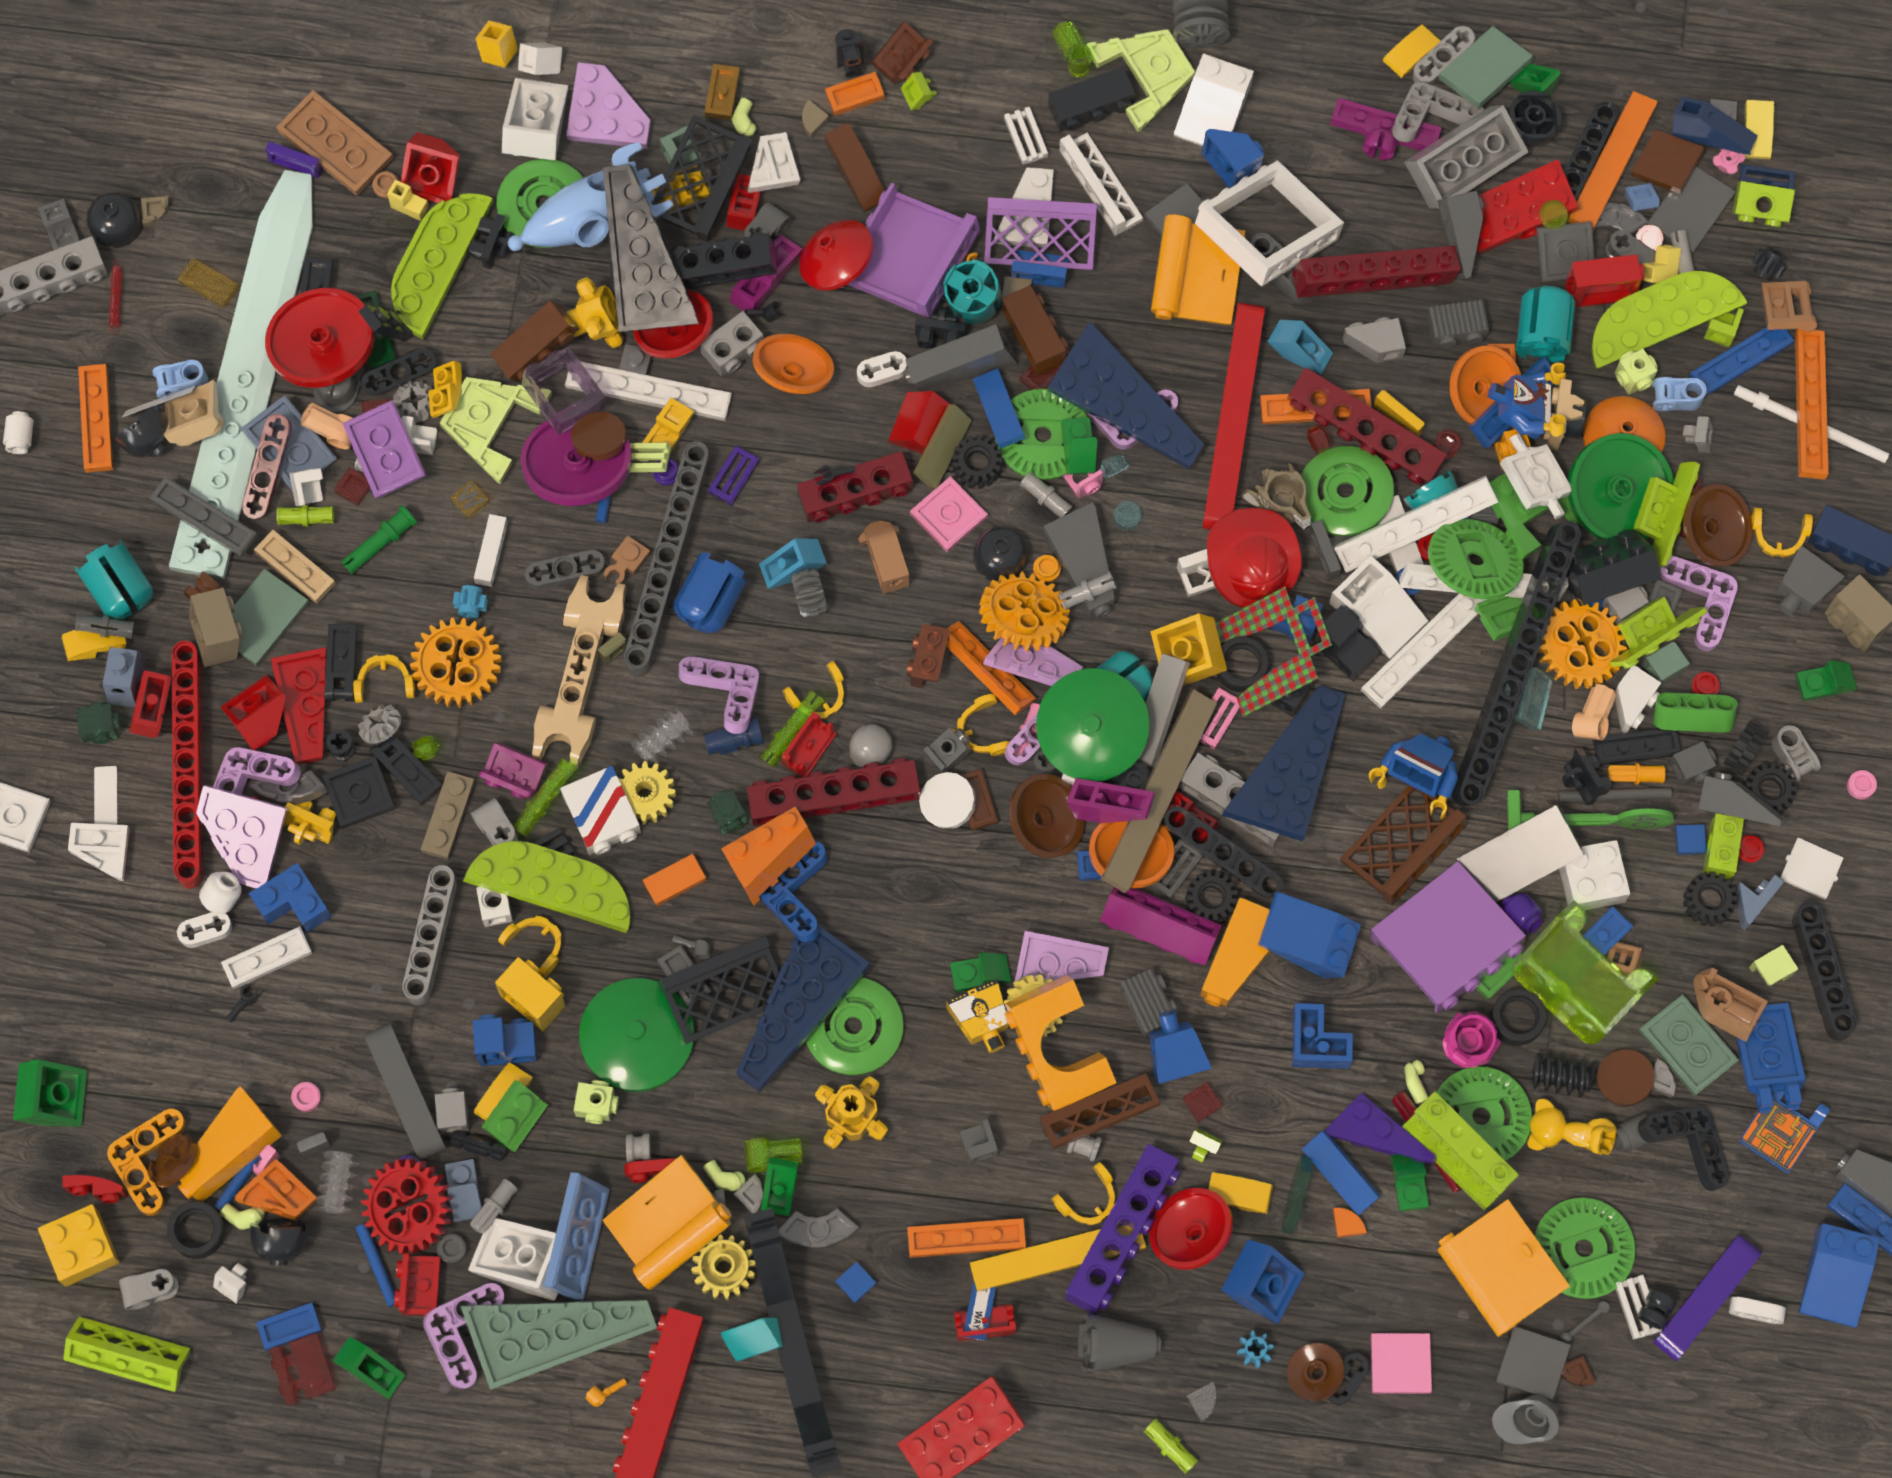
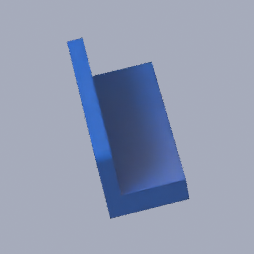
M1022 250L1015 251L1021 260H1030L1037 253ZM1042 253L1049 262H1056L1062 257L1060 255ZM1038 256L1033 261L1044 260L1040 256ZM1065 257L1061 262L1068 263V258ZM1013 261L1011 277L1032 279V284L1065 288L1067 268L1019 261Z

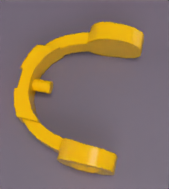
M1762 508L1753 509L1751 517L1752 529L1755 531V536L1762 548V552L1769 556H1779L1782 558L1793 556L1800 546L1803 545L1806 537H1809L1811 534L1813 516L1805 514L1797 544L1792 548L1782 550V543H1777V548L1775 549L1764 540L1762 535Z
M389 654L373 656L366 660V663L359 672L358 679L354 680L353 694L355 702L363 703L366 674L378 665H380L381 670H386V664L397 667L402 672L407 699L415 698L413 676L408 674L405 665L398 657Z
M833 661L826 664V667L836 684L838 698L832 708L827 703H824L822 706L826 711L815 712L820 715V720L828 719L832 714H836L843 705L844 691L842 682L844 678ZM790 687L782 690L785 699L793 710L798 709L807 717L811 715L813 711L808 710L801 704Z
M988 694L975 699V704L966 709L961 718L958 719L957 730L960 728L964 731L968 717L974 712L995 705L997 703L996 696ZM972 729L964 731L968 736L973 734ZM1010 741L989 746H977L971 742L968 744L974 752L990 753L991 756H999L1005 754V748Z
M541 916L525 919L516 925L511 923L498 939V942L503 946L507 945L519 931L528 926L544 927L541 931V934L544 936L549 931L555 939V947L541 966L539 972L543 977L548 976L559 961L557 956L561 947V933L557 926Z
M1100 1162L1093 1166L1108 1192L1106 1209L1102 1212L1099 1207H1096L1094 1210L1098 1214L1097 1217H1081L1057 1194L1051 1200L1064 1217L1068 1215L1075 1221L1087 1224L1088 1226L1102 1222L1103 1218L1108 1217L1115 1201V1194L1111 1184L1113 1178Z

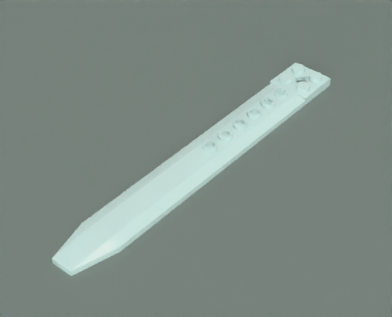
M285 170L259 216L216 384L218 408L220 415L224 419V424L218 434L202 439L189 489L191 493L237 521H240L242 503L257 453V449L242 432L241 428L269 406L277 372L266 353L265 334L269 322L276 311L297 294L313 230L311 174ZM180 520L169 568L171 571L199 575L203 571L212 578L225 580L232 552ZM206 542L210 549H206L203 554H200L199 549L196 547L198 544Z

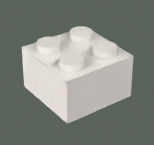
M1617 840L1582 846L1585 855L1559 868L1570 913L1625 903L1630 895Z

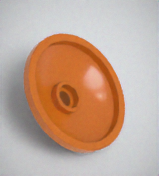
M792 334L771 335L761 340L754 349L752 361L756 372L766 383L780 391L798 395L810 394L824 389L832 379L834 364L830 355L820 345L807 338Z
M1479 346L1465 352L1456 362L1450 377V395L1457 413L1467 423L1472 424L1495 402V400L1488 398V391L1493 383L1503 386L1513 375H1521L1516 362L1508 353L1494 346ZM1475 384L1478 386L1477 392L1475 391Z
M1616 396L1600 402L1590 411L1583 427L1584 446L1600 437L1616 433L1639 436L1653 444L1661 453L1665 445V427L1659 414L1649 404L1634 397ZM1623 426H1630L1632 431H1625Z
M1128 821L1100 823L1094 830L1089 844V856L1093 867L1100 876L1103 875ZM1162 824L1159 825L1130 888L1150 886L1161 880L1170 870L1174 858V844L1169 832Z

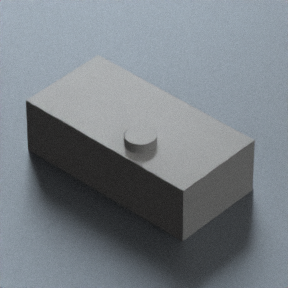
M1504 105L1488 107L1407 159L1404 163L1428 207L1439 208L1437 200L1468 192L1528 153V150Z

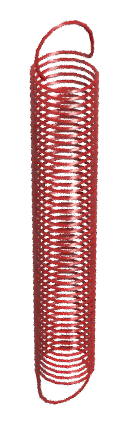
M113 266L109 326L110 324L113 325L110 328L113 326L120 327L119 311L121 310L120 295L122 292L123 273L121 268L117 269L120 266Z

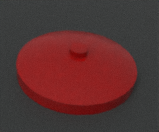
M319 288L298 294L284 303L273 315L265 334L266 353L275 371L286 381L308 388L334 385L353 375L368 359L375 341V332L358 312L365 306L363 302L353 294L340 289Z

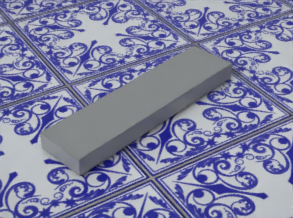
M1163 653L1145 703L1149 713L1150 731L1145 750L1138 759L1150 764L1153 768L1160 755L1190 662Z

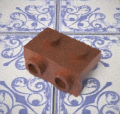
M903 22L870 63L893 84L901 80L905 82L915 72L913 66L917 61L922 62L931 52L928 47L932 44L933 40L930 37L927 39L922 38L910 25Z
M922 624L920 634H915L912 650H915L916 654L914 660H909L906 676L911 677L912 687L922 688L923 680L935 683L939 681L949 635L948 629Z

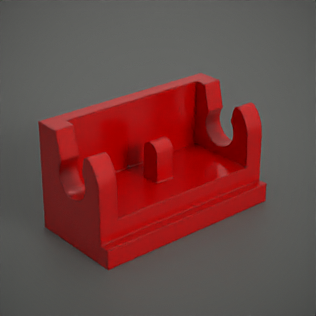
M814 711L782 755V765L802 778L808 777V774L812 772L837 735L834 732V726L830 722L828 725L822 722L820 715Z
M1013 1305L992 1307L988 1329L965 1332L963 1331L968 1310L954 1312L957 1342L976 1340L966 1338L969 1336L987 1334L986 1338L1014 1335L1016 1333ZM987 1317L981 1318L982 1324L988 1323Z

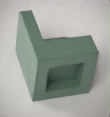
M688 126L660 139L661 151L669 165ZM690 138L686 145L692 144ZM694 148L682 152L680 156L683 166L698 160ZM677 163L675 169L680 168L679 163Z
M1671 642L1646 657L1642 667L1647 674L1661 682L1659 686L1661 687L1683 674L1690 663L1676 643Z

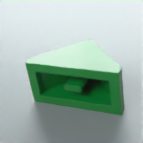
M1529 64L1509 84L1520 93L1532 90L1547 94L1548 98L1556 90L1561 73L1558 69Z

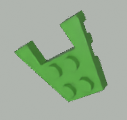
M1506 473L1489 482L1498 500V503L1491 506L1497 518H1502L1507 528L1505 534L1508 540L1513 541L1517 548L1516 555H1518L1520 560H1524L1535 553L1541 546L1524 525L1550 509L1548 506L1540 505L1526 510ZM1568 496L1558 499L1560 506L1565 512L1563 516L1568 521L1579 525L1580 523L1570 507Z

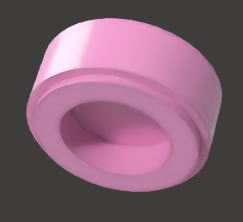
M1865 770L1854 772L1847 781L1849 794L1859 800L1871 797L1877 788L1876 778Z
M302 1082L293 1089L291 1099L299 1111L311 1112L320 1105L321 1093L313 1083Z

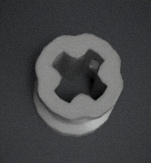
M1086 1136L1069 1143L1067 1153L1075 1152L1089 1157V1160L1094 1162L1102 1138L1099 1136L1097 1138Z

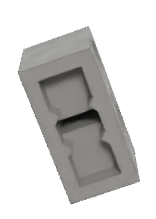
M742 311L706 338L700 345L701 354L722 377L727 372L732 373L740 367L741 362L747 357H753L756 345L764 337L761 331ZM744 334L751 337L748 341H740L738 339L739 336ZM722 350L728 351L730 353L726 357H719L716 355L719 351Z

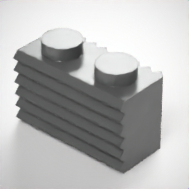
M1482 299L1429 307L1427 320L1433 346L1440 345L1441 348H1450L1455 346L1457 342L1467 341L1468 344H1477L1482 342L1484 338H1487L1489 326Z
M1153 969L1139 973L1121 982V992L1144 1038L1149 1037L1150 1032L1162 1029L1159 1014L1166 1011H1175L1176 1015H1179L1172 999L1167 1000L1163 992L1166 990V985L1160 974L1155 975Z

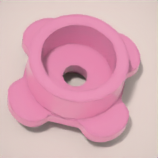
M1720 149L1719 155L1713 158V164L1722 172L1735 174L1739 163L1745 160V155Z

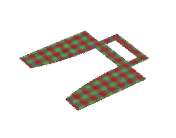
M1283 587L1215 623L1220 643H1223L1234 637L1257 633L1287 619L1299 655L1270 671L1237 698L1243 717L1318 679L1310 656L1331 646L1332 643L1315 597L1293 608L1287 590ZM1309 608L1322 642L1311 648L1298 616L1299 613Z

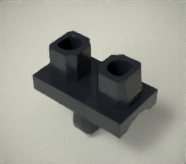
M851 29L840 30L835 37L837 68H844L846 78L861 75L860 64L864 63L862 34L857 35Z
M497 214L495 219L481 217L477 230L479 234L488 236L485 243L473 239L469 247L470 256L482 261L483 267L490 270L496 255L501 259H505L507 253L516 252L508 246V240L514 234L508 231L505 234L506 230L503 226L505 216Z
M942 306L940 313H932L930 318L916 317L915 335H917V346L929 349L932 348L933 338L943 339V344L964 337L965 324L956 323V316L946 315L947 307Z
M1576 748L1573 758L1564 766L1566 773L1562 777V782L1567 788L1575 787L1586 805H1593L1598 796L1606 795L1609 792L1612 783L1608 776L1599 777L1597 774L1600 762L1595 755H1586L1583 748Z

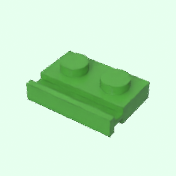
M1502 596L1476 604L1474 611L1480 614V620L1493 641L1510 635L1523 598ZM1533 605L1531 612L1532 615L1537 619L1539 617V612Z
M514 1080L484 1122L482 1128L500 1143L504 1144L506 1148L515 1152L548 1105L521 1082Z

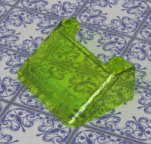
M1573 901L1554 918L1515 962L1513 974L1527 990L1536 994L1544 1003V1006L1577 1037L1587 1044H1597L1650 990L1659 978L1646 968H1637L1628 977L1579 933L1586 924L1587 916L1584 909L1576 901Z

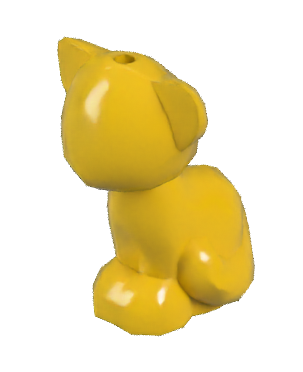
M1539 1099L1536 1101L1535 1114L1530 1120L1531 1135L1527 1145L1529 1148L1538 1151L1546 1147H1554L1562 1139H1565L1570 1144L1584 1147L1593 1153L1609 1155L1615 1143L1617 1129L1611 1120L1605 1118L1593 1119L1589 1123H1566L1563 1113L1555 1108L1551 1101Z

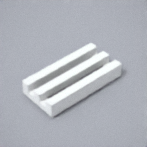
M1030 107L1024 108V111L1021 112L1020 110L1014 111L1012 115L1010 113L1004 115V120L1022 165L1048 157L1047 149ZM1023 118H1026L1040 153H1036ZM1014 121H1017L1031 156L1027 157L1013 124Z
M1640 1275L1636 1278H1630L1623 1283L1616 1282L1618 1284L1616 1292L1633 1340L1661 1332L1662 1330L1649 1328V1325L1640 1319L1643 1331L1638 1332L1624 1288L1628 1287L1638 1315L1642 1305L1635 1284H1638L1644 1304L1646 1305V1297L1649 1290L1644 1276Z

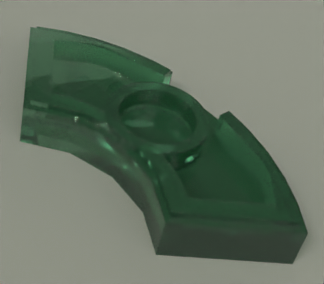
M1301 1155L1285 1204L1281 1229L1283 1233L1291 1235L1294 1232L1302 1213L1304 1196L1312 1174V1160L1310 1157Z

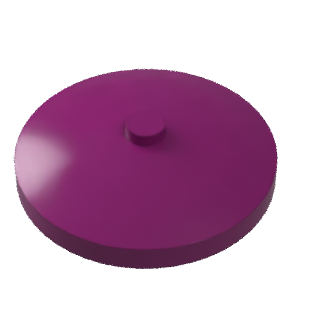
M577 412L559 415L539 425L526 439L520 459L523 477L529 488L536 495L551 503L564 506H580L600 501L614 493L624 483L630 472L632 454L628 438H626L620 453L610 459L596 461L591 457L586 456L584 458L573 448L571 431L578 419L590 413Z

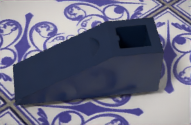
M1682 96L1674 112L1672 135L1689 142L1750 155L1758 138L1757 134L1706 101Z

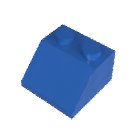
M1212 128L1205 131L1202 155L1229 189L1238 184L1242 178L1252 176L1261 168L1264 151L1261 145L1256 140L1253 141L1248 134Z
M1248 1239L1221 1290L1238 1304L1275 1324H1279L1305 1273L1273 1247Z

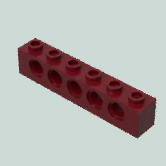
M1455 246L1301 259L1293 270L1292 276L1297 298L1451 284L1461 269Z
M1308 368L1304 369L1287 397L1291 401L1289 405L1301 413H1304L1306 410L1313 414L1315 422L1326 428L1328 425L1338 430L1336 434L1348 442H1351L1352 439L1361 444V450L1367 451L1373 457L1377 454L1384 458L1386 466L1395 471L1399 468L1408 473L1407 478L1419 486L1422 483L1427 484L1431 481L1447 455ZM1321 393L1325 397V404L1320 407L1313 405L1311 395ZM1339 407L1345 408L1349 413V418L1345 421L1337 420L1334 410ZM1368 422L1372 426V433L1367 436L1360 434L1358 424ZM1383 437H1392L1396 442V447L1393 450L1384 449L1381 444ZM1407 451H1415L1419 455V462L1417 464L1411 465L1406 462L1405 453Z
M907 758L895 759L891 761V764L886 765L869 763L864 765L863 768L852 770L851 767H843L837 769L836 773L830 774L813 772L808 774V777L799 779L796 776H787L781 778L780 782L769 783L766 780L752 783V786L747 787L753 827L761 826L793 807L797 808L804 819L920 800L915 761H908ZM886 777H892L896 780V784L887 787L881 781ZM863 781L869 787L864 791H857L853 786L855 783ZM830 786H837L841 790L835 796L828 795L825 791ZM803 790H808L813 796L808 800H802L798 797V794ZM774 795H781L785 798L784 802L779 805L771 803L770 799Z

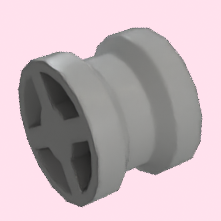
M650 1133L643 1134L641 1137L626 1134L627 1163L634 1162L635 1160H651Z

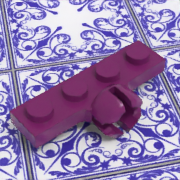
M1341 98L1337 100L1330 125L1364 135L1363 150L1365 154L1373 159L1376 149L1381 150L1378 161H1386L1392 158L1398 145L1420 151L1438 140L1442 128L1422 122L1414 140L1402 142L1397 140L1392 134L1397 114ZM1405 123L1403 129L1407 130L1410 125Z

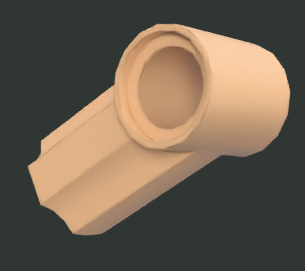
M314 403L309 404L302 415L301 426L326 437L327 442L332 446L345 450L351 447V442L342 423L353 418L344 414H334Z
M1596 684L1595 687L1591 688L1583 711L1577 712L1572 722V732L1575 737L1596 740L1605 739L1609 727L1608 715L1616 698L1614 690L1601 684Z

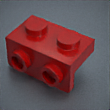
M403 1253L402 1261L398 1260L397 1278H401L400 1290H395L394 1305L399 1307V1312L402 1316H425L430 1310L438 1307L440 1257L411 1256L409 1253Z

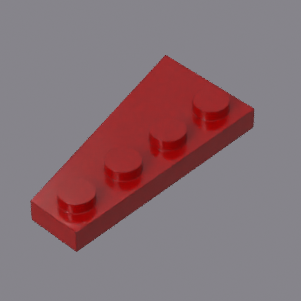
M326 647L271 658L276 686L286 697L282 713L294 762L297 765L323 760Z

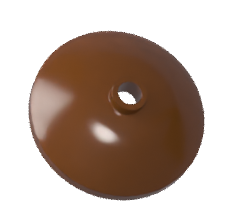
M1723 484L1706 485L1695 491L1686 504L1683 517L1684 534L1692 552L1702 562L1714 567L1735 564L1746 554L1752 540L1753 525L1749 508L1741 495L1731 487Z
M1038 774L1025 779L1013 792L1009 805V819L1015 837L1027 851L1042 858H1057L1069 853L1080 841L1084 830V820L1075 819L1067 804L1072 787L1057 776Z

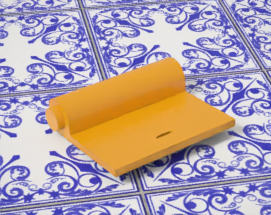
M1181 215L1165 216L1151 312L1155 314L1156 318L1161 320H1171L1173 317L1231 326L1240 266L1204 231L1192 223V220L1188 217ZM1237 230L1243 237L1245 236L1244 230Z
M681 1155L605 1217L603 1222L634 1262L633 1272L644 1287L652 1290L731 1225L729 1218L732 1215L724 1204H719L684 1156Z
M1509 1200L1500 1204L1456 1236L1451 1232L1438 1242L1441 1246L1437 1249L1438 1253L1497 1337L1511 1330L1528 1315L1570 1287Z

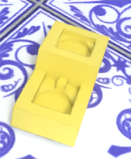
M1746 101L1745 127L1757 134L1758 138L1751 154H1744L1745 158H1771L1774 101Z

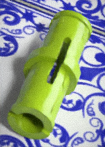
M302 505V507L296 508L277 507V524H302L303 527H309V524H334V507H309V505Z
M1157 1418L1143 1431L1162 1450L1161 1454L1164 1457L1167 1455L1184 1474L1198 1462L1180 1443L1181 1439L1178 1436L1174 1437Z

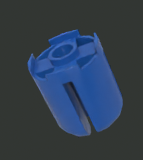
M702 552L698 555L676 596L673 609L682 622H688L689 627L700 632L715 633L724 628L748 580L742 578L745 572L728 560L721 563L708 559L710 553Z

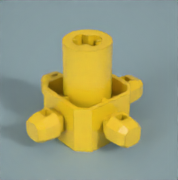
M588 277L580 279L577 282L580 298L576 308L566 311L579 328L574 334V338L588 333L590 338L595 341L604 337V340L611 348L622 345L623 336L618 328L616 299L610 288L606 285L596 288Z
M871 1076L865 1078L860 1084L861 1089L850 1084L841 1086L835 1094L834 1089L821 1085L815 1093L819 1102L824 1106L828 1104L825 1109L827 1125L832 1130L829 1129L824 1136V1144L831 1149H835L843 1141L842 1136L850 1141L861 1140L868 1131L870 1137L882 1141L887 1134V1127L881 1121H875L878 1116L876 1100L871 1096L874 1097L878 1091L879 1082ZM850 1107H854L857 1109L856 1111H853V1109H851V1112L846 1111V1109Z

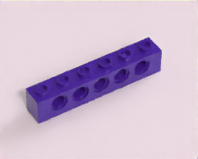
M1150 1144L1147 1145L1066 1291L1067 1301L1095 1315L1099 1313L1101 1308L1106 1310L1113 1297V1294L1110 1293L1113 1285H1120L1127 1269L1123 1268L1128 1258L1131 1260L1135 1258L1140 1248V1244L1137 1241L1141 1234L1147 1235L1154 1222L1151 1216L1155 1209L1159 1211L1162 1209L1168 1196L1164 1194L1168 1185L1174 1186L1180 1176L1181 1171L1178 1170L1179 1159ZM1155 1177L1160 1183L1157 1186H1149L1145 1183V1179ZM1141 1201L1146 1205V1208L1142 1211H1136L1131 1207V1204ZM1121 1226H1128L1133 1232L1128 1236H1123L1117 1229ZM1113 1250L1119 1254V1258L1110 1261L1104 1257V1253ZM1100 1275L1106 1281L1104 1284L1097 1286L1090 1282V1278Z

